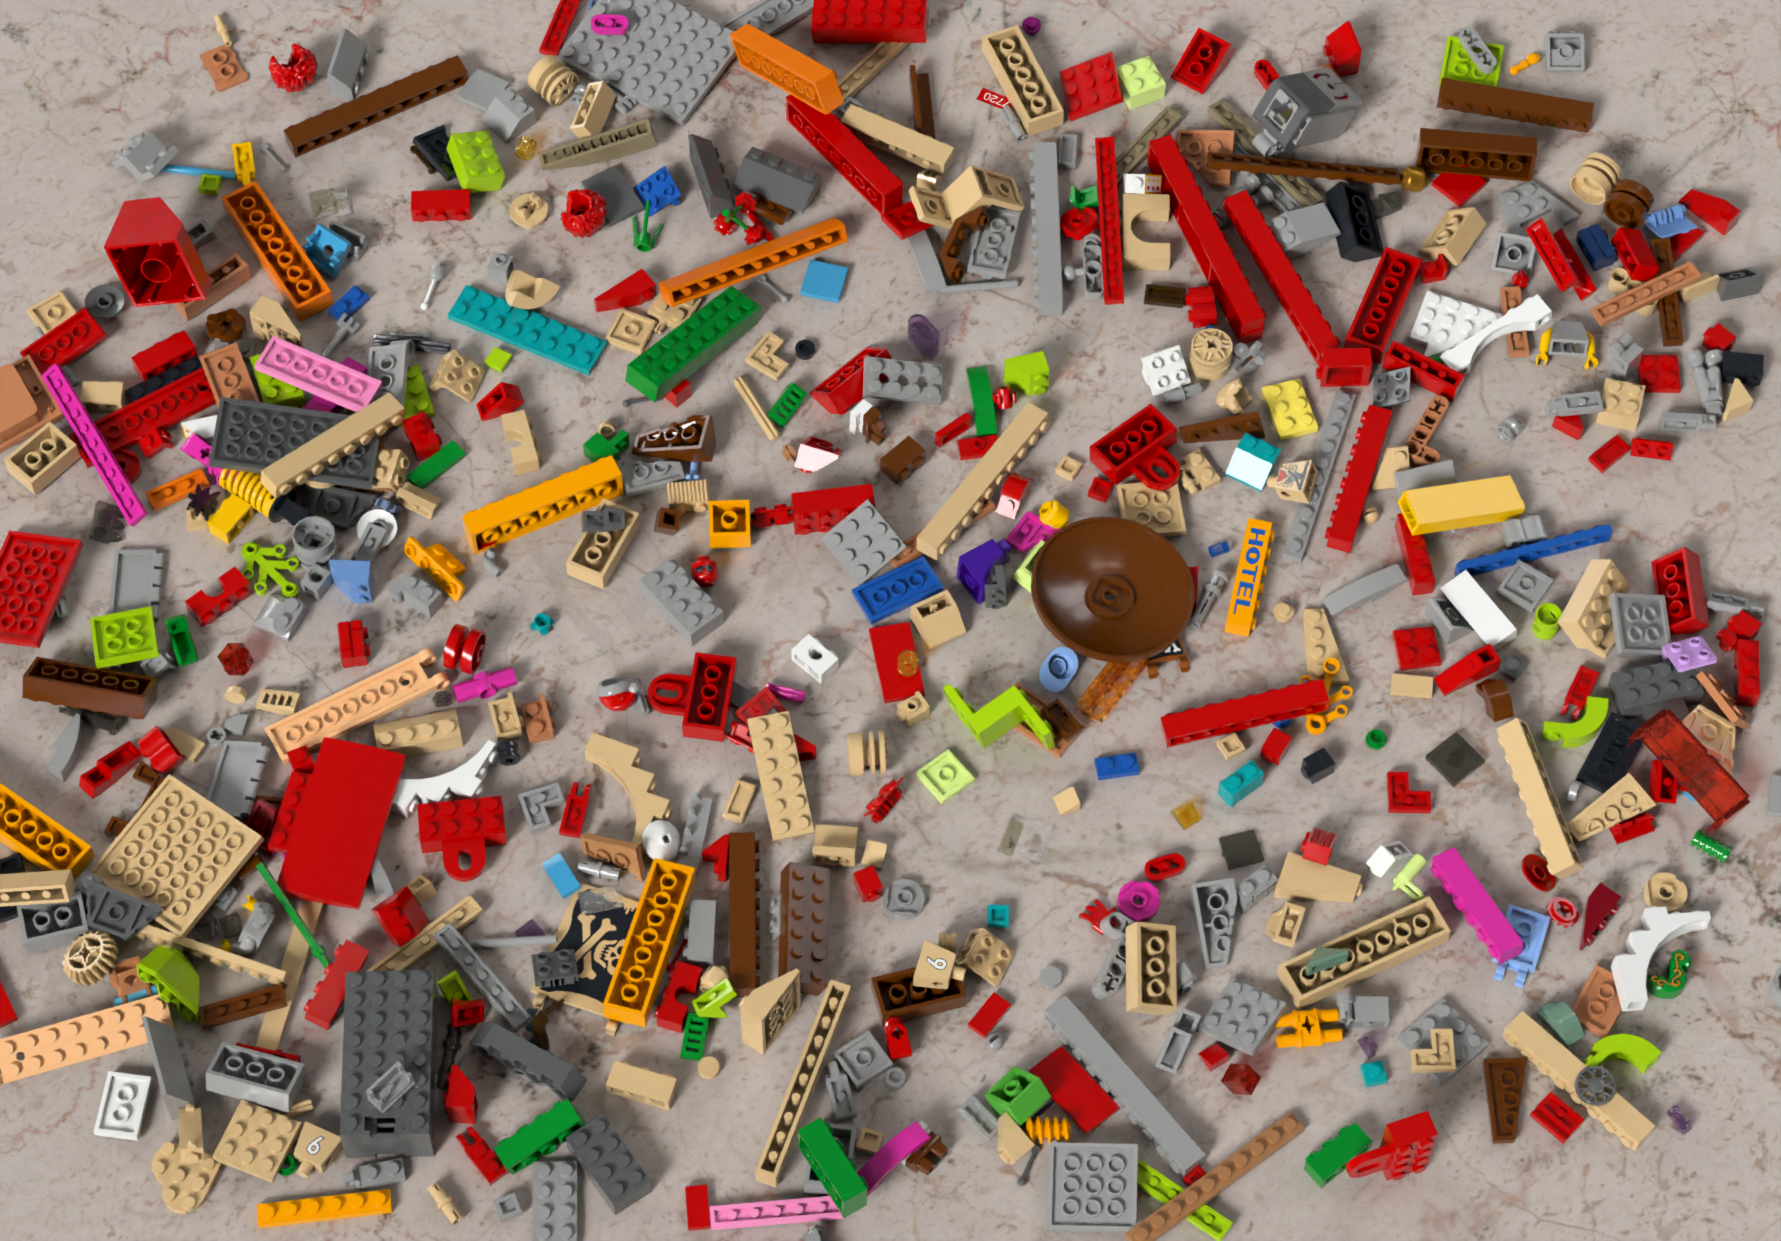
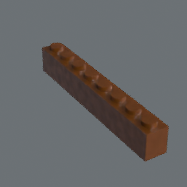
M1442 78L1437 108L1589 133L1594 103Z
M755 832L729 833L730 982L737 993L735 997L749 996L754 989L760 987V976H756V969H760V956L756 957V950H760V937H756V930H760V917H756V911H760V898H756L755 891H760V879L755 878V872H760L759 859H755V853H759V840H755Z

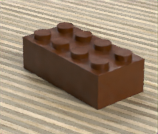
M916 967L872 977L871 989L882 1027H884L886 1020L892 1016L900 1017L904 1022L966 1007V993L962 981L951 978L948 989L913 986V976Z

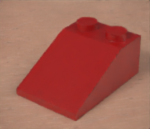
M1198 27L1170 78L1203 95L1227 66L1235 52V48L1230 43Z

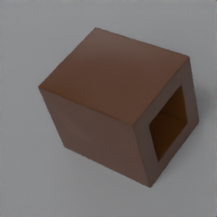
M661 507L656 514L654 532L674 536L679 528L681 511Z

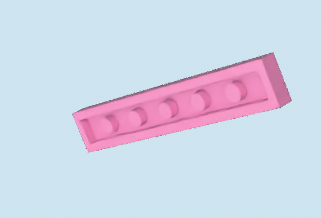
M830 1196L710 1206L711 1230L844 1219Z

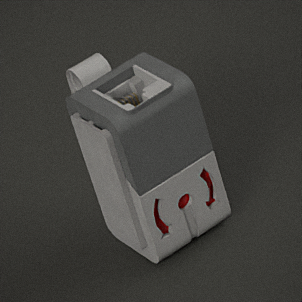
M1329 67L1279 77L1270 84L1253 112V117L1265 129L1253 139L1252 145L1264 157H1272L1292 152L1299 147L1335 140L1345 132L1360 108L1362 100Z

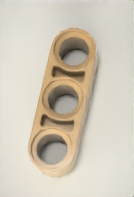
M1618 267L1611 271L1607 286L1611 292L1618 296L1643 283L1631 280L1627 271ZM1658 300L1636 311L1643 316H1651L1656 310Z

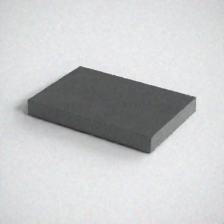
M616 165L582 181L584 189L595 191L602 198H605L604 201L607 204L605 206L607 209L605 220L610 227L644 211V205Z

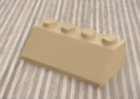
M456 709L373 725L377 748L404 754L407 758L463 747Z

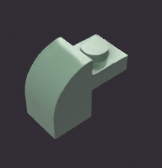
M1552 1000L1536 1011L1538 1019L1550 1025L1554 1038L1566 1047L1584 1037L1577 1016L1565 1002L1562 1001L1558 1004Z

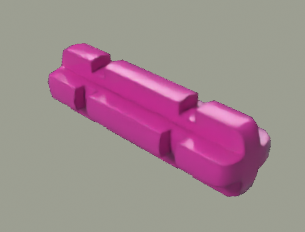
M767 683L766 685L772 694L778 698L791 701L795 699L796 702L803 703L805 700L806 692L797 689V691H794V688L781 685L776 687V684Z

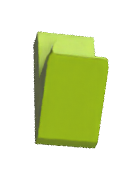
M456 971L451 972L436 982L443 993L441 997L449 1008L451 1006V998L461 1001L473 1000Z
M725 978L693 1000L692 1005L699 1017L727 1018L728 1016L722 1005L737 996V993L729 979Z

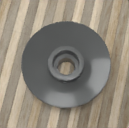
M109 284L94 287L85 298L86 309L92 316L100 319H107L117 315L125 304L122 291L118 287Z

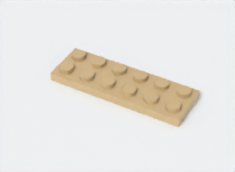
M785 711L747 719L773 842L814 834V826L789 712Z

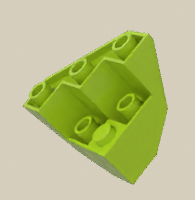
M158 945L137 964L138 977L145 983L151 982L157 985L158 994L162 1000L177 1004L178 1013L181 1018L189 1022L198 1023L200 1020V978L198 973L179 950L169 945Z

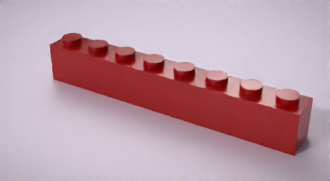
M1369 405L1367 412L1363 411L1360 423H1363V426L1357 429L1355 439L1358 442L1353 444L1350 453L1353 459L1347 462L1345 472H1348V475L1342 478L1340 488L1343 491L1342 494H1337L1335 505H1338L1337 510H1332L1330 522L1333 523L1331 527L1326 529L1324 537L1328 539L1326 547L1347 553L1351 551L1390 424L1392 410Z
M1312 679L1303 684H1290L1282 689H1269L1265 693H1252L1239 699L1230 698L1222 703H1209L1204 707L1188 708L1179 713L1170 712L1161 717V728L1168 748L1277 721L1329 710V698L1323 679Z

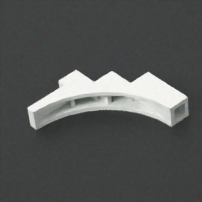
M488 740L483 748L467 763L448 773L425 779H400L391 810L408 818L411 812L414 813L419 802L425 804L450 801L452 796L459 800L481 798L484 793L482 780L487 774L489 765L493 764L498 757L496 743Z
M1650 906L1645 908L1641 917L1643 930L1638 929L1630 932L1626 941L1628 954L1622 953L1615 956L1611 964L1622 1012L1644 1009L1648 1000L1646 974L1653 955L1664 944L1680 935L1707 929L1711 920L1709 911L1695 910L1688 913L1673 912L1668 914L1666 907Z

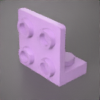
M1701 636L1662 645V663L1671 661L1678 672L1717 663V657Z

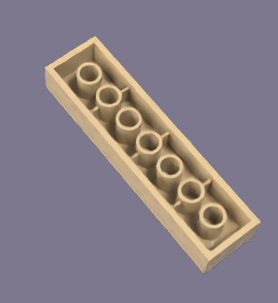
M1428 896L1318 946L1348 950L1349 955L1346 963L1307 976L1305 971L1307 963L1316 949L1314 948L1279 964L1277 976L1298 1011L1448 942L1451 930L1431 897Z

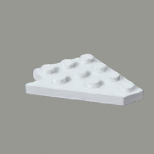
M1427 291L1409 341L1427 347L1424 353L1427 357L1441 356L1445 350L1454 348L1462 339H1468L1473 336L1478 329H1484L1494 319L1501 318L1503 314Z

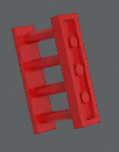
M1540 218L1525 229L1560 291L1565 292L1573 287L1579 299L1583 301L1598 290L1562 228L1552 234L1546 221Z

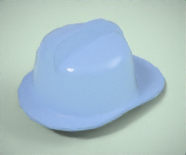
M1058 647L1050 652L1039 670V679L1042 686L1050 692L1057 693L1062 691L1078 669L1077 655L1068 647Z

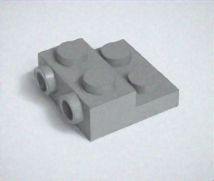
M1549 31L1544 36L1545 72H1584V33H1579L1578 31H1568L1567 33Z

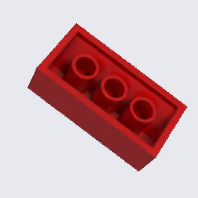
M866 347L809 393L829 413L845 414L851 405L860 402L864 398V358L867 356L892 359L887 349ZM885 374L879 375L880 382L888 379Z
M1683 547L1652 561L1656 595H1665L1670 635L1693 634L1710 627L1699 555Z

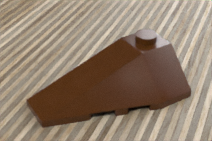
M711 414L693 415L687 417V421L679 424L673 422L670 424V427L662 430L656 428L636 436L632 453L633 455L687 462H712L717 445L713 418Z

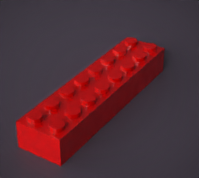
M792 95L786 97V120L880 214L902 205V180L895 176L886 164H882L878 160L877 155L873 151L870 152L861 139H857L853 135L852 130L841 123L837 115H833L831 112L825 115Z

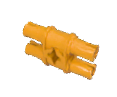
M1314 1007L1311 1010H1293L1290 1014H1283L1274 1029L1293 1026L1295 1033L1276 1035L1277 1049L1297 1047V1049L1310 1046L1321 1047L1324 1043L1342 1042L1341 1028L1322 1030L1319 1026L1320 1023L1337 1022L1339 1020L1338 1009L1318 1010ZM1305 1023H1306V1026L1308 1027V1029H1311V1030H1310V1034H1309V1032L1307 1031V1028L1304 1027Z

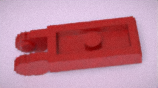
M1580 665L1567 692L1560 715L1564 716L1568 711L1569 704H1573L1577 708L1572 714V720L1576 721L1581 710L1585 707L1587 697L1590 696L1600 674L1599 672Z
M573 782L571 792L568 794L559 835L580 839L592 785L586 784L582 797L577 796L579 783Z
M470 1126L467 1128V1131L475 1143L469 1146L461 1134H458L456 1139L464 1149L467 1157L491 1186L505 1176L508 1170H506L503 1163L485 1140L480 1138L476 1130Z

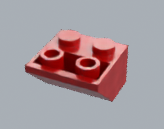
M452 1065L451 1072H447L446 1076L448 1093L444 1092L443 1095L445 1114H448L449 1122L476 1124L479 1103L475 1086L457 1065Z

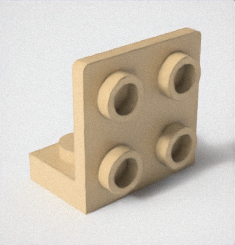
M452 349L442 357L428 388L435 392L445 387L465 401L470 402L483 378L485 369Z
M817 824L812 849V864L855 867L858 828Z
M979 928L969 932L956 958V963L958 967L970 968L993 986H998L1015 951L985 928Z

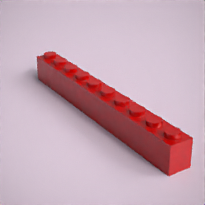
M1244 190L1225 198L1223 210L1316 364H1318V357H1321L1322 349L1341 347L1339 338L1334 336L1329 322L1324 320L1320 307L1313 302L1311 292L1304 287L1300 274L1296 273L1293 269L1291 259L1286 257L1281 243L1276 241L1272 228L1268 227L1265 223L1264 215L1256 208L1253 197L1249 196L1247 191Z

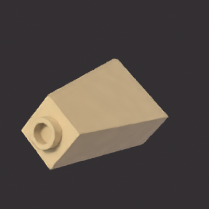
M1288 852L1274 893L1276 898L1353 903L1355 896L1360 897L1364 884L1360 883L1362 875L1328 864L1325 866L1303 859L1301 855Z

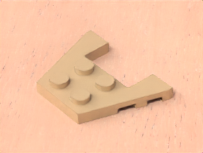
M1699 704L1658 743V746L1675 754L1684 739L1719 759L1712 777L1727 786L1733 782L1732 768L1734 767L1733 750L1735 749L1736 725Z

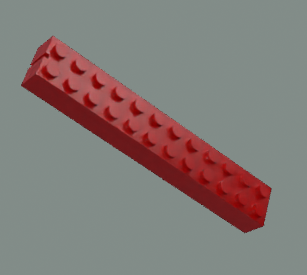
M1171 134L1149 141L1147 165L1152 175H1162L1161 192L1162 194H1169L1170 210L1209 286H1212L1213 294L1238 343L1247 344L1262 339L1263 330L1265 329V310L1260 308L1256 293H1252L1250 282L1247 277H1244L1240 262H1236L1234 251L1226 242L1225 233L1220 231L1216 216L1212 215L1209 202L1204 200L1202 189L1200 186H1197L1193 171H1189L1187 160L1184 155H1181L1178 142L1173 140Z

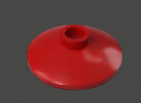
M1528 854L1522 859L1521 863L1525 877L1536 889L1543 892L1551 891L1556 885V878L1548 871V863L1538 855Z

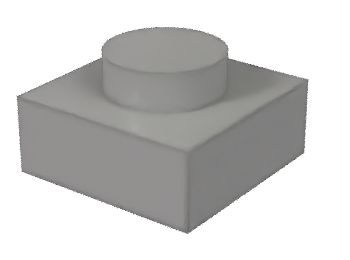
M515 1193L493 1200L501 1223L522 1215Z

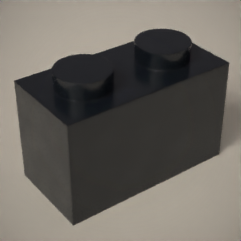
M1724 351L1723 359L1720 362L1721 382L1733 384L1734 379L1737 378L1742 384L1749 386L1760 385L1763 377L1764 355Z

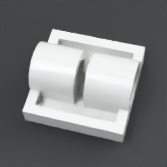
M1179 345L1141 357L1143 364L1142 374L1146 384L1150 386L1153 396L1191 383Z

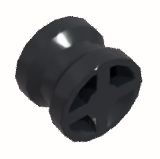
M505 741L497 746L500 753L499 763L501 765L510 766L520 761V755L517 753V742Z

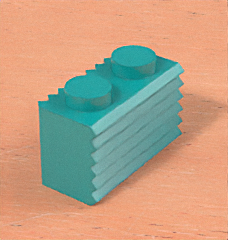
M1253 760L1248 761L1219 783V796L1230 807H1233V804L1236 805V802H1239L1243 797L1245 798L1246 795L1252 793V790L1255 791V788L1261 786L1264 772Z

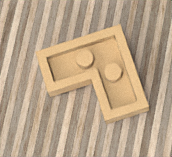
M768 331L745 357V363L778 382L789 369L788 363L775 356L784 346V340Z
M1431 1029V1049L1410 1050L1411 1073L1456 1071L1453 1029Z

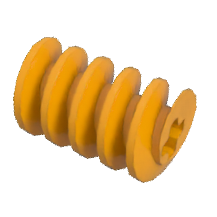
M1031 1116L1026 1121V1135L1033 1143L1036 1138L1039 1139L1040 1144H1043L1045 1138H1047L1049 1144L1053 1142L1054 1138H1056L1057 1142L1065 1139V1142L1070 1143L1071 1122L1067 1123L1066 1117H1063L1060 1123L1057 1117H1054L1052 1123H1050L1048 1116H1045L1043 1123H1041L1039 1116H1036L1034 1122H1032Z

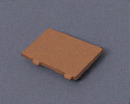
M225 45L200 54L204 68L208 70L215 83V88L220 92L248 81L247 73L243 72L236 59L237 55L235 52H232L229 46Z

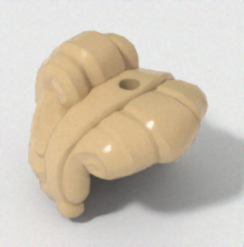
M1239 378L1225 384L1216 396L1218 406L1222 409H1229L1234 416L1245 414L1244 407L1253 400Z

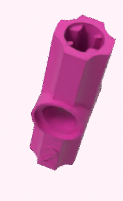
M508 667L493 673L488 671L477 673L471 680L452 685V689L457 703H461L477 697L481 699L490 698L498 690L517 685V680L513 668Z

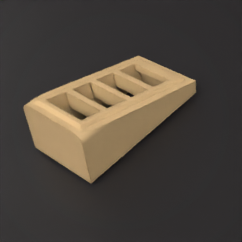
M262 689L255 707L256 709L290 716L298 712L302 698L300 693ZM265 696H269L267 704L263 703ZM273 698H276L275 704H271ZM280 700H284L282 705H279Z

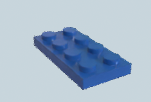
M922 556L852 589V595L872 625L942 592L943 586L925 557Z

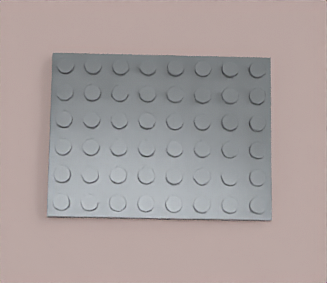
M598 0L556 57L566 66L597 82L602 79L611 82L610 87L624 96L628 94L637 99L638 103L684 125L735 57L736 50L729 36L734 31L672 0ZM598 14L623 15L628 19L629 30L623 35L596 34L592 31L591 19Z

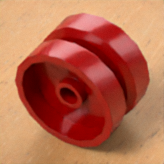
M455 624L446 642L443 655L444 667L453 670L460 667L462 672L474 675L483 657L486 632L478 629H473L469 632L468 627Z

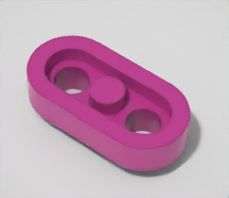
M598 14L591 19V28L594 33L600 35H623L629 30V22L623 15Z

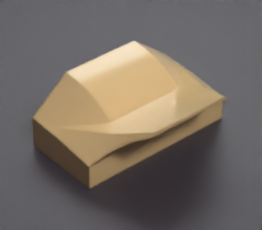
M1285 902L1280 910L1270 914L1264 934L1270 936L1276 943L1293 948L1306 908Z

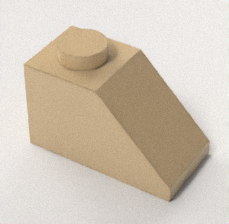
M1005 1112L998 1118L997 1150L1000 1152V1158L1012 1166L1035 1144L1008 1113Z

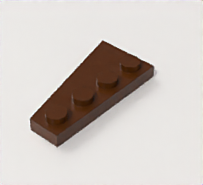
M1527 1057L1483 1059L1492 1144L1515 1142Z

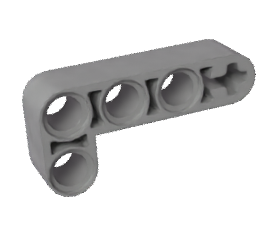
M1119 912L1111 913L1100 922L1101 931L1115 941L1092 986V994L1098 1000H1105L1115 994L1126 973L1125 927L1135 922ZM1110 920L1115 923V927L1111 925ZM1120 949L1123 950L1125 956L1121 955ZM1111 967L1115 969L1116 974L1112 972Z

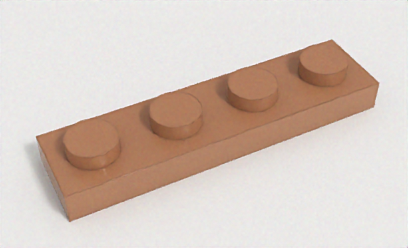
M1520 286L1500 287L1502 314L1504 316L1511 308H1517L1522 304ZM1526 330L1506 334L1508 357H1528L1529 347Z

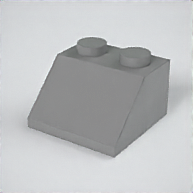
M509 86L495 96L482 117V121L508 144L536 124L535 109Z

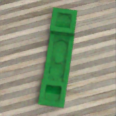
M986 366L966 368L977 437L997 435L994 404Z

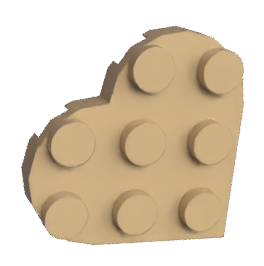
M166 1142L153 1156L151 1169L157 1181L163 1184L162 1198L168 1209L178 1214H186V1212L193 1211L196 1208L199 1209L203 1205L223 1163L213 1160V1155L203 1152V1163L180 1164L179 1143Z

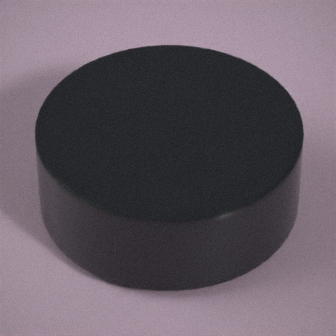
M810 340L799 341L795 346L796 356L802 360L811 359L815 354L814 343Z

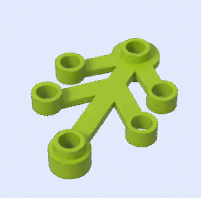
M248 542L243 545L241 554L246 559V564L241 574L249 582H252L255 578L253 572L254 562L260 566L258 582L254 586L257 595L263 596L267 593L266 582L268 574L282 588L283 597L298 598V586L291 582L288 583L276 570L288 569L290 571H297L300 566L298 559L291 557L287 561L266 560L263 557H285L287 552L284 545L278 544L274 548L260 547L256 542Z

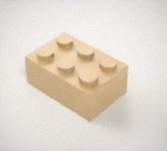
M49 421L6 457L4 461L8 472L36 496L80 458L77 445Z

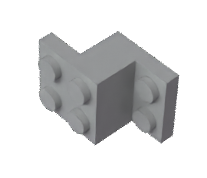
M151 131L141 132L137 136L133 135L126 142L128 145L125 149L121 148L115 153L114 156L116 158L111 163L116 168L125 166L139 182L154 178L179 150L175 145L168 148L164 146Z

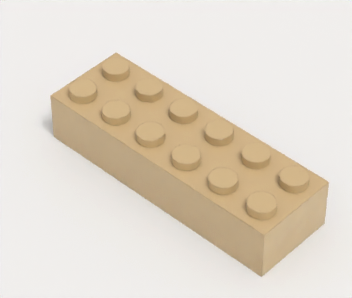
M1015 25L983 36L982 51L1014 112L1020 118L1021 125L1027 136L1063 125L1064 110L1019 26Z

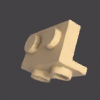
M401 449L379 451L372 488H391L396 494L398 489L402 487L406 471L409 467V459Z
M511 691L507 692V698L488 702L498 742L522 736L521 728L525 727L522 715L518 716L517 710L520 709L517 697L513 698Z

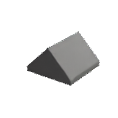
M1498 231L1491 270L1511 274L1522 270L1530 277L1535 246L1531 238Z
M1431 597L1428 599L1425 615L1446 645L1474 631L1447 598Z

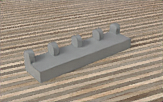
M693 792L677 863L694 867L697 878L713 799L701 797L699 793Z

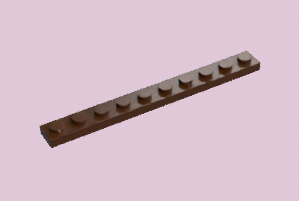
M1208 152L1206 158L1208 168L1214 170L1226 169L1234 172L1249 171L1254 174H1283L1291 177L1306 176L1311 179H1340L1348 182L1363 181L1368 184L1399 185L1400 183L1398 168Z

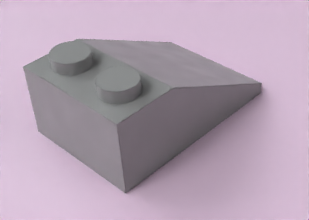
M1324 202L1285 212L1268 221L1277 241L1283 247L1284 254L1291 261L1341 234Z

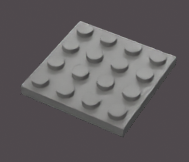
M1050 1142L1047 1231L1126 1233L1137 1225L1138 1144Z

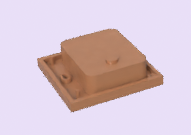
M29 354L12 364L0 367V453L34 435L49 421L53 424L65 417Z

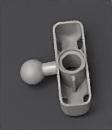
M1085 245L1082 252L1083 268L1075 269L1073 266H1065L1062 269V277L1066 281H1071L1076 276L1084 275L1085 297L1088 300L1097 301L1102 298L1104 290L1101 247L1099 245ZM1100 256V261L1097 262L1096 258Z

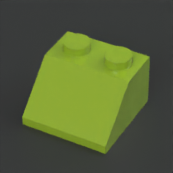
M1043 351L1004 360V384L1028 396L1041 395L1044 392H1048L1050 370Z

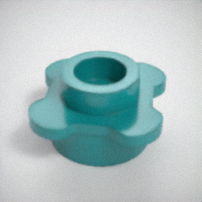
M538 613L534 617V622L530 624L531 630L539 631L541 635H547L549 628L554 625V619L549 618L546 614Z

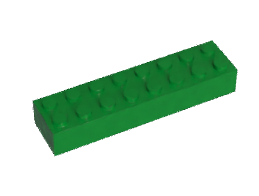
M733 286L728 287L627 365L625 381L656 403L758 323L761 306Z

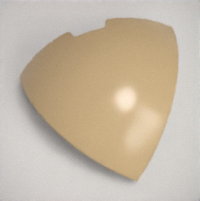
M511 270L506 286V302L508 305L519 309L538 308L549 302L555 296L560 286L545 278H534L520 270Z

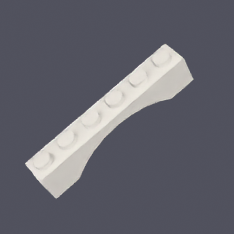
M1538 294L1534 297H1529L1517 308H1511L1506 315L1494 319L1484 329H1478L1473 336L1468 339H1462L1454 348L1445 350L1441 354L1440 359L1445 366L1463 375H1467L1471 372L1475 359L1485 346L1493 340L1512 332L1536 331L1552 321V311Z

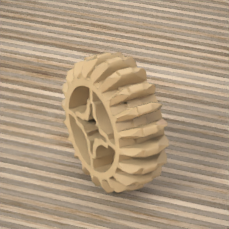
M92 929L90 933L84 932L83 936L78 935L77 940L72 941L70 947H66L68 952L63 955L65 959L62 962L63 970L70 980L81 986L83 984L89 986L91 983L96 985L99 979L103 980L106 974L110 975L109 970L111 968H115L114 962L118 961L116 955L119 954L118 945L113 940V937L101 930L96 931Z

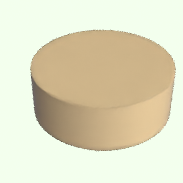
M229 686L226 689L225 698L227 701L234 704L245 702L247 692L242 687Z
M707 1056L699 1061L698 1073L702 1078L713 1079L719 1074V1062L714 1057Z

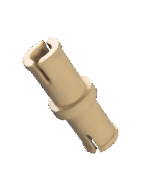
M439 1181L427 1188V1191L437 1202V1208L444 1212L451 1225H455V1221L459 1223L464 1216L453 1203L454 1199L452 1196L447 1195Z

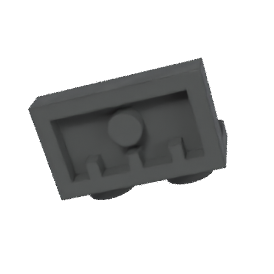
M1003 565L995 566V574H991L992 584L985 585L986 608L999 609L1006 606Z

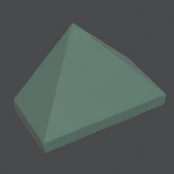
M1316 947L1307 963L1306 975L1308 976L1346 963L1349 955L1348 950Z

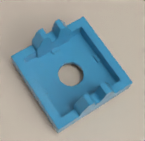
M318 224L314 234L306 238L309 242L303 245V248L306 250L305 254L315 267L332 278H337L352 243L325 225ZM327 245L333 247L334 252L332 256L325 254V247Z

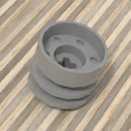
M311 516L300 520L294 526L292 539L295 557L298 559L299 565L307 570L314 563L320 567H330L329 559L336 560L338 555L334 526L331 522L323 517Z

